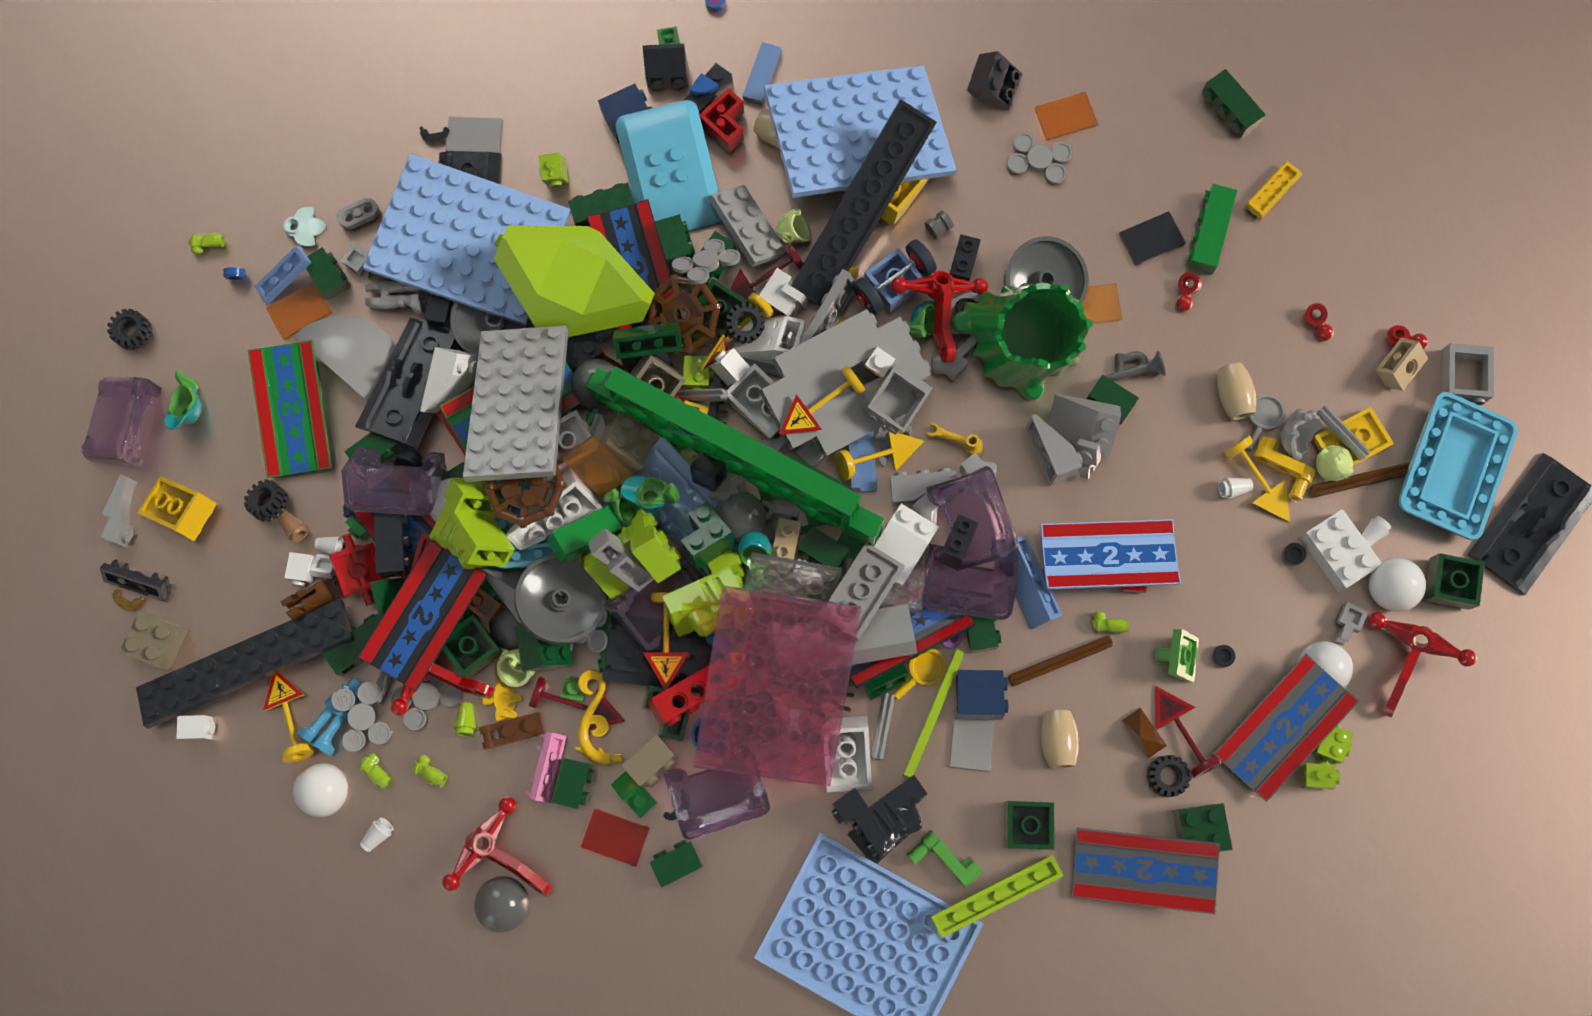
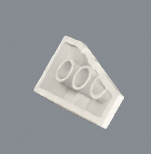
M571 468L562 474L564 482L567 483V488L562 492L554 511L555 514L552 517L548 516L532 523L527 528H520L519 525L514 524L506 533L508 540L519 550L545 540L546 536H549L552 531L603 509V506L588 486ZM549 489L547 496L544 500L546 504H548V501L552 495V489ZM541 506L532 507L528 510V515L542 510Z

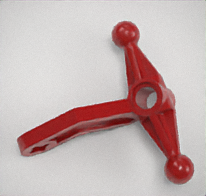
M940 270L928 277L906 281L900 276L895 277L891 282V289L897 294L911 290L927 294L931 299L935 300L934 340L941 361L943 363H952L956 357V346L950 330L952 295L968 291L982 295L988 290V283L982 278H977L973 282L954 278L949 273Z
M1374 612L1368 617V624L1371 628L1377 630L1386 629L1412 649L1384 709L1383 714L1392 718L1422 652L1457 658L1458 662L1465 667L1473 666L1477 661L1474 651L1470 649L1459 650L1439 634L1433 632L1429 627L1388 621L1380 612ZM1424 635L1428 642L1421 644L1417 642L1415 636Z
M435 663L423 681L426 682L433 677L464 693L491 699L495 691L485 683L461 677ZM403 684L400 697L391 703V711L394 715L402 716L406 714L409 708L408 700L415 691Z
M504 797L498 804L499 810L478 826L475 831L467 835L454 871L446 874L442 879V885L446 890H456L461 883L460 877L485 856L492 862L517 875L541 895L547 897L551 892L552 887L525 864L494 847L505 816L512 814L516 809L515 800L511 797ZM482 838L483 845L478 849L476 845L477 840Z

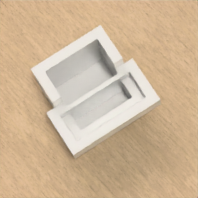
M777 268L759 296L766 300L771 308L781 315L794 318L800 308L806 310L810 302L803 293L790 286L793 282L791 280L792 277Z

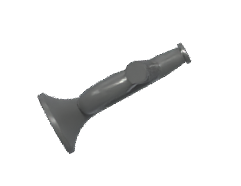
M1133 351L1126 354L1116 353L1115 372L1106 377L1112 381H1117L1149 371L1166 376V370L1160 351H1156L1155 356L1149 362L1144 353ZM1133 360L1140 362L1135 367L1124 369V363Z

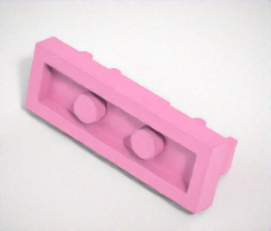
M546 732V734H541L540 736L544 738L543 747H537L541 754L536 766L535 778L529 779V782L533 783L532 790L526 791V794L530 796L529 799L550 803L567 736Z

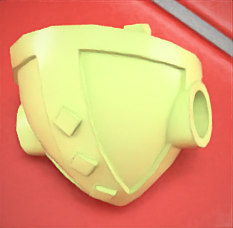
M790 210V212L785 213L779 218L778 223L775 225L776 234L785 243H803L810 241L812 238V232L808 223L802 217L801 210Z
M1334 445L1325 447L1317 455L1316 467L1318 473L1327 480L1339 481L1344 478L1347 479L1354 471L1352 456L1344 447Z
M505 649L497 662L498 676L502 682L511 687L523 686L535 673V671L522 672L519 649L510 651Z

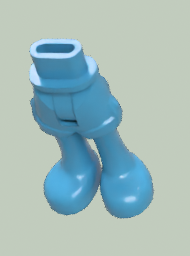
M352 677L347 685H342V688L353 692L355 696L354 704L360 701L357 698V690L362 683ZM332 695L325 701L327 706L311 725L301 727L297 732L298 735L329 756H332L335 751L331 743L332 738L340 726L347 720L348 710L339 711L334 708L331 701ZM334 714L335 717L333 718V720L331 721V723L329 724V726H328V727L326 728V730L317 738L320 729H321V728L323 727V725L328 721V719Z

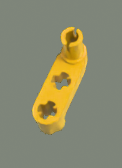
M1262 436L1253 458L1262 464L1293 477L1295 482L1288 496L1293 500L1301 501L1316 471L1304 463L1277 452L1280 443L1274 438Z

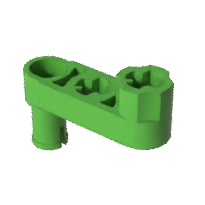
M932 830L928 831L921 838L922 841L906 854L917 865L930 852H935L966 888L983 873L971 857L960 863Z

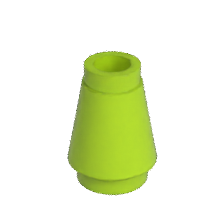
M462 702L459 704L453 727L456 736H473L476 730L473 703Z

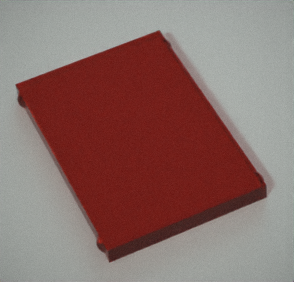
M594 808L580 847L584 850L587 849L629 864L631 867H636L650 828L647 825L643 826Z

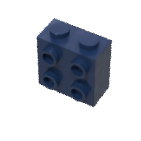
M635 83L598 100L600 110L618 144L616 122L619 117L652 109L651 106L647 107L645 103L647 98L642 89L638 90Z
M1003 670L957 671V719H1003L1005 713H1008L1009 707L1008 699H1004V691L1008 689V679L1004 677Z

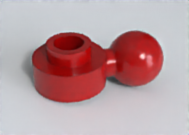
M1193 272L1182 274L1178 280V287L1183 293L1176 299L1175 305L1182 312L1191 309L1193 301L1190 296L1197 293L1201 288V279ZM1194 281V285L1189 288L1188 283Z
M1321 303L1310 304L1305 311V317L1310 324L1317 325L1316 337L1321 341L1331 339L1334 331L1330 325L1325 323L1328 317L1327 308ZM1319 310L1321 314L1318 317H1314L1312 312Z
M1401 325L1391 327L1386 334V342L1391 347H1394L1400 339L1395 333H1400L1402 335L1401 338L1419 341L1423 349L1428 345V339L1424 334L1418 333L1411 336L1409 330Z

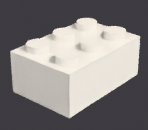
M1343 509L1299 537L1337 592L1348 588L1382 564Z

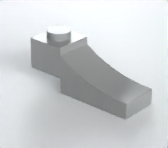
M121 474L119 475L102 512V515L109 517L100 538L126 547L127 543L132 539L135 528L130 524V504L137 484L133 479Z
M604 528L588 542L592 555L605 563L611 573L639 592L654 579L641 562L621 543L620 539Z

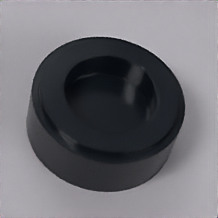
M1290 543L1284 547L1282 558L1288 565L1296 566L1305 560L1306 550L1299 543Z
M1219 645L1211 653L1212 662L1220 668L1232 665L1236 657L1234 650L1228 645Z

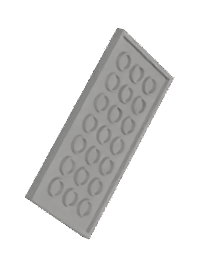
M566 325L481 331L463 472L465 482L555 476L568 328Z

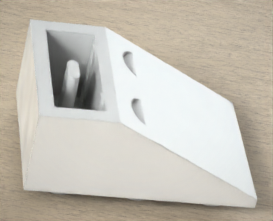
M788 316L765 318V329L761 336L750 344L735 342L734 349L742 358L774 365L772 362L774 357L799 345L800 336L805 330L806 320ZM752 320L741 331H750L753 327Z

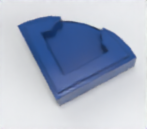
M701 73L689 88V92L694 95L711 94L719 86Z

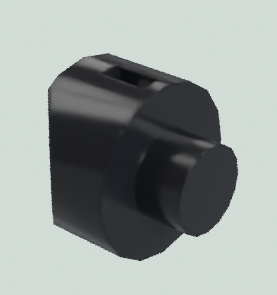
M403 448L391 457L394 469L397 470L402 466L411 478L416 475L423 465L420 453L409 448Z

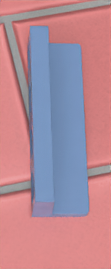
M873 431L848 444V450L853 459L875 453ZM875 459L855 464V475L850 479L851 491L855 493L877 491Z
M1027 536L1014 538L997 547L995 551L1029 627L1034 629L1046 622L1062 617L1063 615L1051 589L1046 587L1045 575Z

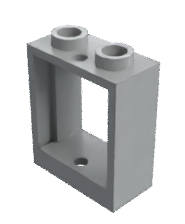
M1452 343L1441 350V393L1449 392L1477 405H1483L1494 397V347ZM1455 359L1482 362L1481 391L1455 389Z
M896 363L890 368L863 410L868 412L867 416L873 421L884 423L886 425L885 428L895 435L897 433L902 434L906 431L933 388ZM892 378H895L919 395L900 424L874 407Z

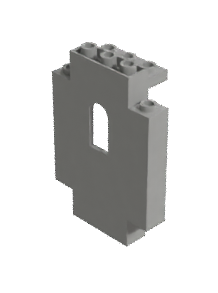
M866 309L774 357L772 362L781 379L763 388L759 393L779 430L783 426L796 394L807 409L811 408L846 382L842 374V369L846 365L851 368L865 361L876 347H879L895 358L890 368L897 363L921 380L931 375V367L928 361L920 355V346L916 340H912L907 322L905 320L902 321L901 317H898L877 328L875 316L872 313L869 314ZM879 377L864 385L865 391L861 394L855 391L852 392L849 386L813 412L811 415L822 430L782 434L789 449L792 450L814 438L823 457H826L885 425L881 421L875 422L867 416L868 412L863 410L884 377ZM892 378L874 407L892 420H895L908 413L917 399V395L904 384Z

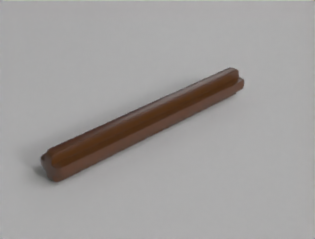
M1410 462L1352 475L1347 479L1344 478L1339 481L1315 484L1309 488L1311 496L1315 498L1403 477L1407 474Z
M1107 635L1012 673L1008 676V680L1011 686L1019 685L1111 648L1113 641Z

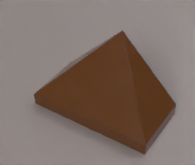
M1141 708L1122 720L1147 758H1150L1167 746Z

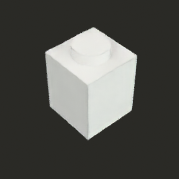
M734 348L726 352L724 350L720 351L714 357L716 361L711 365V368L727 386L737 382L750 368Z
M289 552L285 579L291 581V585L305 587V583H314L315 576L310 575L309 569L315 557L308 554Z
M205 715L177 716L176 739H212V734L215 732L213 717Z

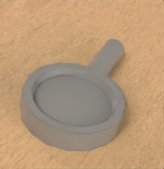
M1261 394L1256 397V414L1248 417L1249 422L1254 426L1251 433L1253 442L1246 448L1250 452H1253L1262 431H1272L1278 428L1285 420V405L1275 395Z

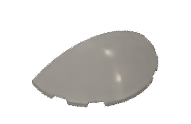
M347 315L329 316L314 321L293 336L299 342L313 340L315 356L366 401L370 398L395 348L394 342L380 327L363 318Z

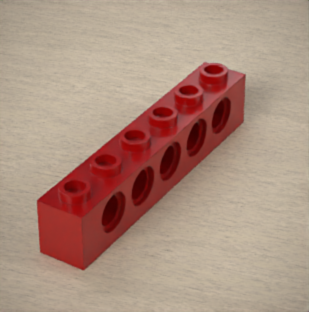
M766 634L734 651V653L740 652L744 655L743 665L739 664L737 676L730 673L729 663L731 659L726 656L652 697L647 704L660 727L666 723L668 726L675 724L681 720L679 716L685 712L688 715L700 709L699 704L704 701L707 704L719 698L718 693L723 690L726 693L738 687L736 683L742 679L745 683L756 677V671L762 669L765 672L775 666L773 655H777V653L772 649V644ZM748 656L755 658L756 665H752L748 661ZM710 677L717 678L719 686L712 685ZM691 688H697L700 691V697L693 696ZM673 698L681 702V708L673 706Z

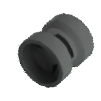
M943 210L936 214V218L929 219L924 223L927 232L935 240L939 239L943 232H948L954 228L951 218Z

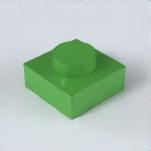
M566 675L561 694L562 698L584 702L586 694L578 687L579 678Z

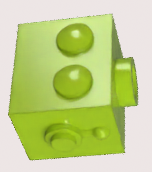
M559 152L538 155L539 173L542 182L551 188L561 187L562 184L569 183L566 159Z
M684 356L683 377L686 379L683 383L684 390L710 389L715 371L711 368V365L704 370L700 369L708 356Z
M1337 725L1312 752V755L1319 757L1321 761L1327 763H1344L1345 757H1348L1352 750L1350 742L1353 733Z
M1320 762L1318 764L1306 763L1304 765V788L1333 790L1336 788V784L1340 783V772L1336 770L1335 764Z

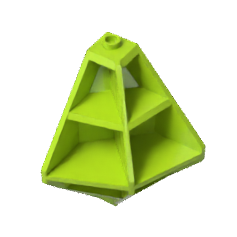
M508 225L503 235L499 233L494 245L498 247L494 261L535 327L566 325L568 337L642 322L655 294L599 231L588 226Z

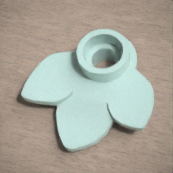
M303 207L297 210L294 217H289L285 220L283 229L299 245L311 247L315 245L314 236L320 235L325 230L326 224L320 219L313 217V207Z

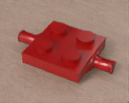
M351 533L342 535L346 548L329 556L342 597L362 594L365 606L373 605L375 602L371 594L370 582L386 580V578H380L376 573L374 543L354 545Z

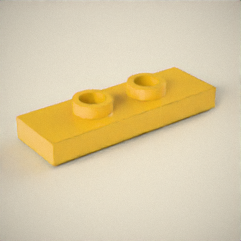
M1286 160L1244 207L1261 220L1303 173Z

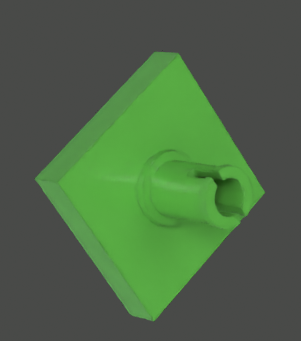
M1173 629L1171 648L1157 647L1155 652L1156 660L1170 662L1168 674L1185 682H1194L1199 638L1182 629Z

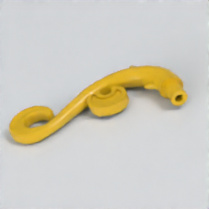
M590 669L584 671L579 676L578 687L584 694L590 696L593 694V691L587 688V683L591 679H596L599 682V690L582 715L578 729L580 747H575L574 749L597 765L611 766L614 763H622V754L610 755V752L605 753L601 747H599L598 751L589 740L588 731L591 724L596 725V729L591 731L596 737L604 736L609 729L605 717L593 715L605 692L606 681H602V673L598 670Z

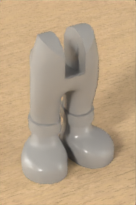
M392 280L378 281L365 285L366 292L381 293V298H366L365 306L391 309L410 306L417 314H424L426 312V300L420 294L425 292L423 290ZM408 291L418 293L410 295H391V293H403Z

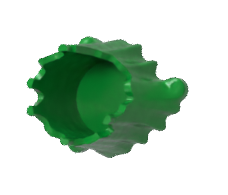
M1022 283L1018 288L1007 285L1003 286L998 295L986 291L982 294L981 300L978 303H966L964 310L953 317L952 326L958 333L969 334L976 338L977 346L973 354L984 360V376L992 378L1000 387H1013L1017 389L1027 400H1035L1042 396L1045 380L1049 376H1059L1067 367L1079 364L1081 361L1079 354L1086 349V344L1083 343L1084 338L1093 326V322L1087 319L1082 303L1071 296L1069 287L1066 284Z

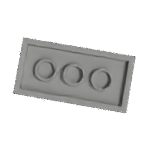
M745 185L711 194L709 201L751 267L786 255L784 245Z
M842 269L840 274L835 276L832 288L829 293L823 296L822 305L818 312L816 311L812 315L811 324L801 334L799 344L838 324L855 294L852 286L855 281L850 272Z
M866 542L820 613L819 619L858 642L905 565Z

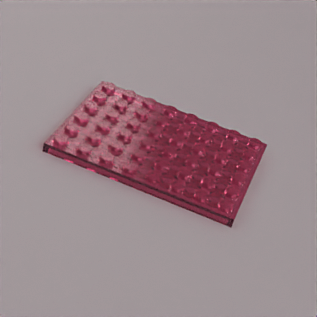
M722 585L693 768L830 787L861 606Z

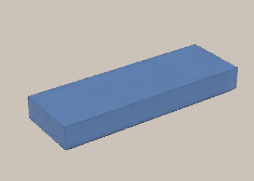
M764 42L761 43L743 93L744 100L763 104L765 99L764 85H769L782 52L781 47Z
M295 246L255 285L265 303H271L311 264L301 246Z

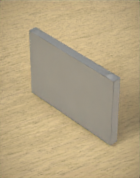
M449 117L448 128L450 133L447 136L445 151L500 153L503 120L501 118Z
M955 708L949 761L950 767L990 771L994 720L957 719V708Z

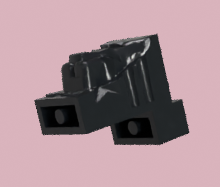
M913 775L869 807L857 789L854 788L832 804L834 809L831 812L839 824L843 822L846 826L854 821L852 827L860 838L862 836L865 837L868 842L866 848L873 857L877 855L880 859L896 847L895 843L904 840L906 836L922 828V818L916 805L926 798L928 794L915 775Z

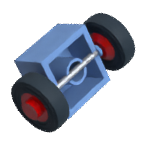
M914 239L905 246L910 261L898 248L864 273V278H859L853 283L852 286L857 300L873 315L879 313L884 307L891 313L919 293L911 290H906L901 294L894 293L891 289V282L895 277L900 276L906 281L923 278L920 273L927 277L937 270L931 252L919 240Z

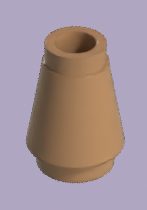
M283 511L284 513L282 515L279 514L277 519L288 539L294 542L302 541L308 534L307 526L288 511Z

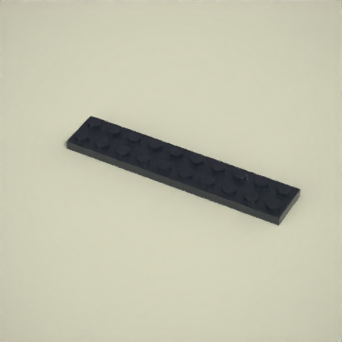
M899 99L790 286L803 293L806 298L819 306L822 305V298L832 288L835 276L840 274L842 269L848 272L935 127L937 123L935 120L902 99Z
M338 599L294 620L287 621L136 687L143 726L150 729L354 640L344 602Z

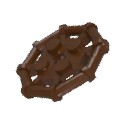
M673 274L669 280L653 291L655 294L648 309L645 323L646 325H653L661 322L679 321L681 337H684L681 352H686L689 355L695 354L697 349L712 338L717 337L716 331L722 305L718 303L706 282L693 284L688 281V277ZM681 285L694 287L691 293L681 292ZM673 288L674 293L665 299L662 295ZM700 292L705 297L709 305H702V303L697 297ZM658 302L662 304L661 308H663L660 317H656ZM680 309L687 311L686 319H679ZM711 311L709 326L707 327L703 325L706 319L705 312ZM698 330L704 333L698 339L692 341L691 335Z
M556 463V474L552 476L554 482H548L546 477L503 479L501 484H497L496 480H487L482 485V489L486 492L493 511L492 515L495 518L499 517L519 525L520 528H527L528 525L548 516L552 517L555 514V508L563 490L567 488V483L564 482ZM528 481L530 489H525L524 492H521V483ZM549 489H552V495L548 501V504H546L544 500L547 496ZM495 491H501L505 498V502L501 505ZM510 506H513L521 511L520 515H516L507 510ZM541 506L542 510L528 515V510L532 507Z

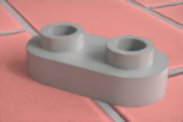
M364 198L340 209L337 214V220L343 228L353 229L377 218L380 211L379 206L373 199ZM368 209H372L370 213H366ZM353 217L352 221L347 222L348 218Z

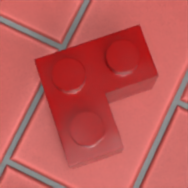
M728 88L699 114L702 128L728 153L732 152L744 140L743 128L735 122L745 113L744 104Z

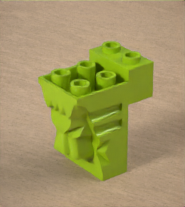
M452 478L443 495L447 502L429 536L430 539L436 541L444 549H449L454 556H457L463 569L481 568L484 565L506 567L515 548L492 516L491 505L485 490L482 489V485L486 481L465 482L461 478ZM495 491L498 501L500 502L501 497L498 494V492Z
M641 508L632 519V524L629 527H623L622 532L616 537L620 539L621 543L659 583L681 569L679 561L681 556L675 547L671 548L669 546V536L664 529L660 530L656 526L657 522L652 514H647ZM592 553L584 556L585 570L610 599L631 587L611 573L608 566L592 555Z
M731 549L706 564L708 576L662 596L670 621L678 637L689 634L693 630L699 636H707L716 629L728 628L733 624L735 627L751 626L754 624L752 615L755 612L751 605L752 599L748 591L742 588L743 582L741 577L744 576V572L740 566L742 563L737 552L732 553Z

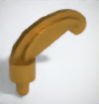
M115 589L113 592L115 603L124 610L132 611L138 608L145 599L141 596L129 601L120 596L121 591L119 589Z

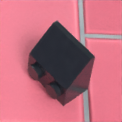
M684 43L642 45L645 79L648 88L658 90L663 87H673L679 89L689 86L688 61Z

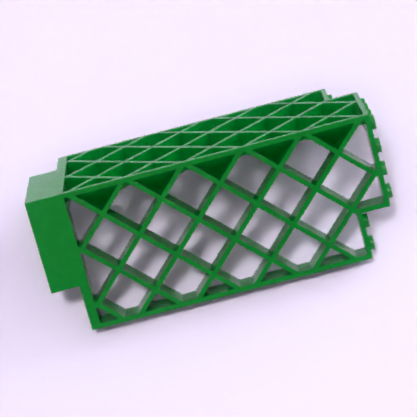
M616 366L612 372L609 371L607 373L597 368L595 373L592 372L589 375L586 387L596 404L599 405L601 402L615 413H618L620 410L656 432L659 436L665 437L679 453L682 451L684 453L694 451L698 455L705 453L725 462L727 478L731 479L738 476L745 478L758 488L761 503L762 500L768 501L773 505L789 501L803 511L808 525L802 526L800 536L807 534L811 526L818 530L832 526L841 529V535L837 542L850 549L847 558H854L855 560L866 542L874 547L883 533L885 519L860 506L861 495ZM599 408L590 410L585 419L586 423L591 427L595 415L603 414L605 410H600ZM580 477V478L584 481V483L587 485V483H586V477H583V478ZM764 507L767 514L769 512V509L767 507ZM770 518L767 522L771 536L767 538L770 544H774L776 532ZM689 560L680 562L681 569L675 572L677 575L692 583L699 580V578L684 571L694 567ZM741 561L742 564L740 566L744 572L743 577L745 580L742 588L747 590L750 596L752 589L785 580L789 597L795 599L789 578L794 577L791 575L792 570L787 571L785 568H781V573L764 577L759 583L755 581L749 582L745 565ZM845 561L836 575L832 573L825 575L821 586L813 584L805 602L813 603V607L816 601L827 604L830 599L829 595L838 587L846 574ZM812 563V565L818 568V564ZM701 568L703 578L708 576L707 573ZM763 613L753 614L756 618L766 621L773 627L784 626V624L778 621L785 620V618L772 615L767 616Z

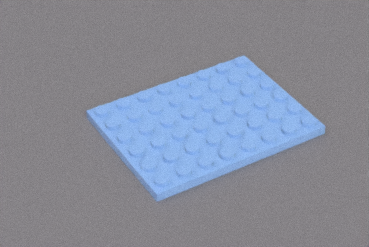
M924 65L764 85L766 101L793 198L846 190L899 99H902L937 122L902 182L955 175L957 171Z
M410 153L365 260L363 269L527 326L530 319L494 261L498 247L494 246L499 233L504 234L508 225L566 226L571 209Z
M820 833L754 959L855 1016H938L984 923L977 920L940 939L930 917L952 905Z

